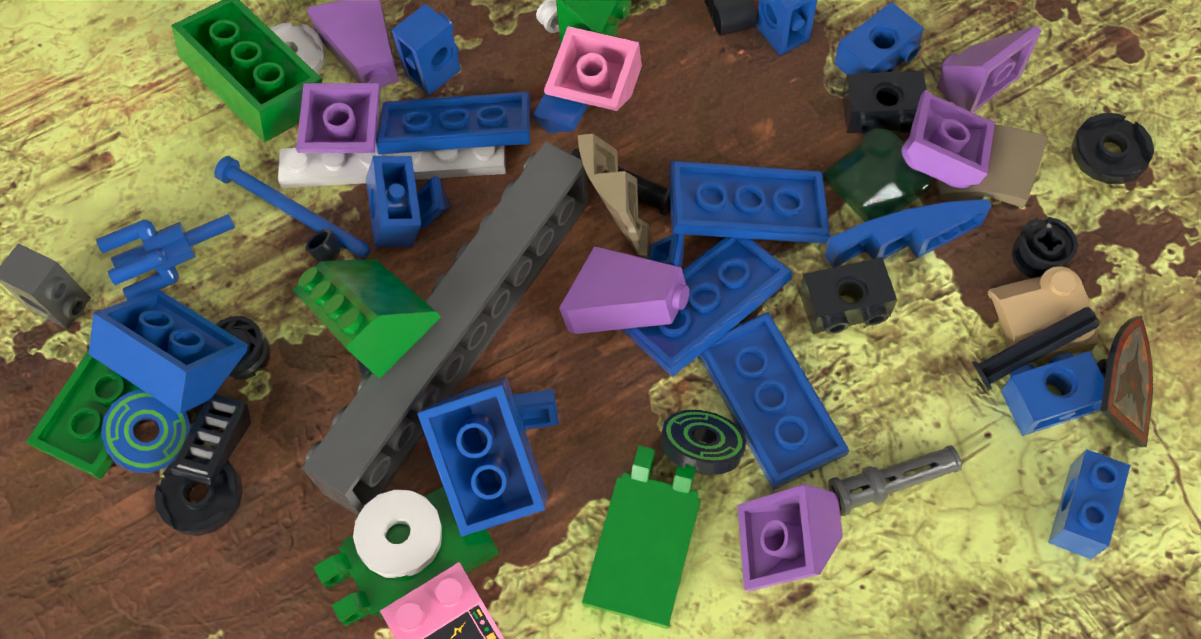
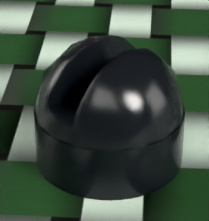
M323 229L309 239L305 249L318 262L334 261L339 257L341 245L330 229Z

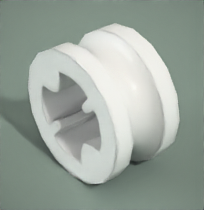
M545 0L536 13V19L541 24H544V28L549 33L559 32L556 0Z

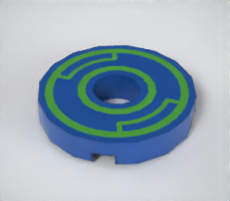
M141 389L126 393L112 403L103 418L101 437L106 452L117 465L131 472L152 473L168 467L169 464L176 460L190 432V424L186 411L178 414ZM143 420L154 422L159 428L157 438L151 442L137 440L134 436L133 428L138 422Z

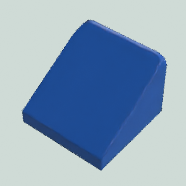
M544 94L533 113V117L548 133L574 131L588 104Z

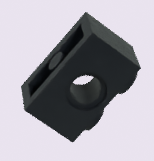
M904 71L847 74L842 94L847 133H861L864 135L889 131L910 133L921 94L926 90L924 72Z
M882 257L803 274L799 290L813 334L820 332L837 334L846 330L849 326L865 323L867 326L880 324L891 317L897 302V297ZM840 296H851L857 302L847 303Z

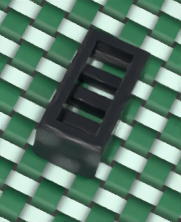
M216 394L206 401L171 468L172 474L212 485L251 425L248 405L243 401ZM213 429H216V430L223 431V434H222V433H218V432H214V431H212V430H213ZM203 444H207V445L215 446L216 449L209 448V447H205V446H202V445H203ZM194 457L209 460V463L206 465L192 460Z

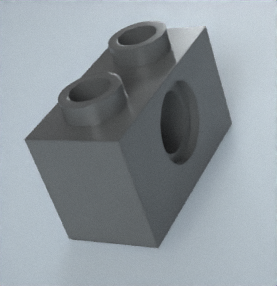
M19 243L0 266V283L31 312L66 329L83 313L87 302L91 298L58 262Z

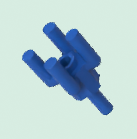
M227 214L189 231H185L180 222L156 231L152 222L144 219L97 238L96 242L100 251L104 254L141 238L142 245L111 257L115 268L108 270V275L114 285L152 269L157 270V274L123 288L126 299L130 300L176 283L179 279V274L175 266L196 257L194 245L235 228V225L230 215Z

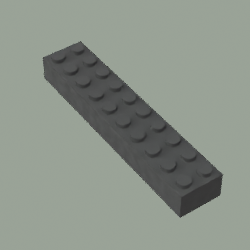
M545 142L537 153L534 152L528 157L522 174L516 182H511L507 185L499 205L493 212H488L483 217L478 233L470 243L466 242L460 248L456 256V262L448 273L440 275L434 283L432 294L426 303L441 318L380 379L372 372L367 373L361 380L358 393L348 406L342 407L332 421V428L324 439L316 442L308 451L302 469L324 495L358 516L368 502L384 492L425 434L417 414L418 411L454 394L589 205L588 177L581 159L548 142Z

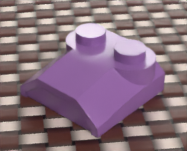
M924 90L918 103L910 137L902 146V156L907 165L912 169L943 181L949 186L967 188L970 185L980 184L988 174L995 122L978 116Z

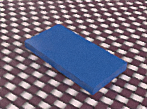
M516 92L383 102L376 139L378 154L530 144V93Z
M671 161L669 184L672 234L826 244L830 238L822 172Z
M724 237L683 270L686 286L689 287V299L683 310L679 309L672 324L620 330L673 377L792 279V271L753 240Z
M769 312L733 327L699 355L773 490L848 455L850 451Z

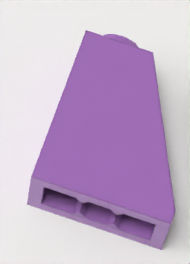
M339 0L307 7L314 30L319 34L321 41L358 83H379L381 88L388 84L399 82L386 18L380 0Z
M594 246L559 309L568 332L574 334L672 324L679 309L683 310L688 302L689 287L686 286L681 267Z

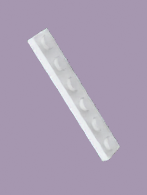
M376 144L375 153H298L296 148L280 149L278 182L282 189L366 183V176L373 156H412L415 180L431 179L433 176L452 178L506 174L505 146L378 154Z

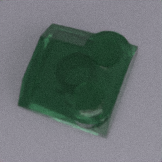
M874 129L866 133L859 146L822 173L823 181H826L865 222L901 211L928 192L932 185L929 175L914 170L907 165L902 156V146L905 143L896 134L887 129Z

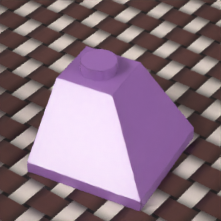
M1033 26L972 45L959 55L956 53L952 54L944 61L940 68L942 73L936 88L955 105L972 113L1021 77L1042 30L1037 26Z
M379 83L304 84L296 146L297 152L375 153L380 98Z
M803 484L737 505L744 591H755L821 574L843 537L838 493Z

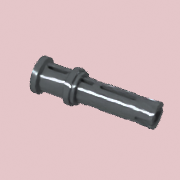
M949 445L944 449L911 458L882 469L867 466L862 469L860 474L842 480L838 477L831 478L828 481L829 491L838 493L840 515L846 516L850 514L853 508L871 502L875 505L884 503L888 498V494L922 484L952 472H959L962 469V464L957 450L952 445ZM927 465L930 466V469L906 477L903 476V473ZM859 488L862 489V491L854 494L850 493V491L856 490Z

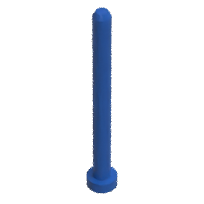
M231 156L223 157L216 165L214 175L225 184L231 181L316 232L330 229L338 238L340 245L358 257H367L370 254L371 249L367 243L240 169L239 161Z

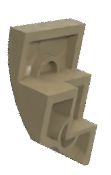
M995 124L986 177L980 184L970 185L967 188L952 187L937 179L936 185L939 199L948 202L982 200L985 195L1024 208L1028 201L1048 136Z
M594 134L578 135L582 163L590 181L632 250L638 257L649 260V224L638 218L637 178L626 171L618 172L617 149Z

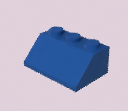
M157 289L94 312L89 355L178 414H181L213 397L247 352L248 344Z
M506 376L466 389L418 411V417L461 537L545 510L548 495Z

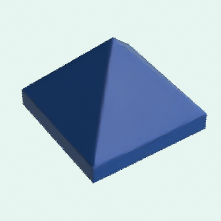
M433 176L417 193L421 228L423 229L427 228L451 208L438 176Z
M673 234L651 244L649 260L683 268L684 234Z

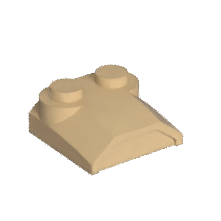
M1053 267L1040 277L989 289L988 296L992 298L1009 347L1085 307L1092 309L1081 279L1074 271L1065 267ZM1097 328L1037 360L1056 357L1066 352L1077 353L1094 349L1098 344Z

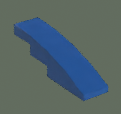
M987 199L944 202L906 209L866 221L830 237L825 258L833 268L864 252H867L871 259L879 257L885 259L906 247H909L915 257L919 258L981 226L992 205Z

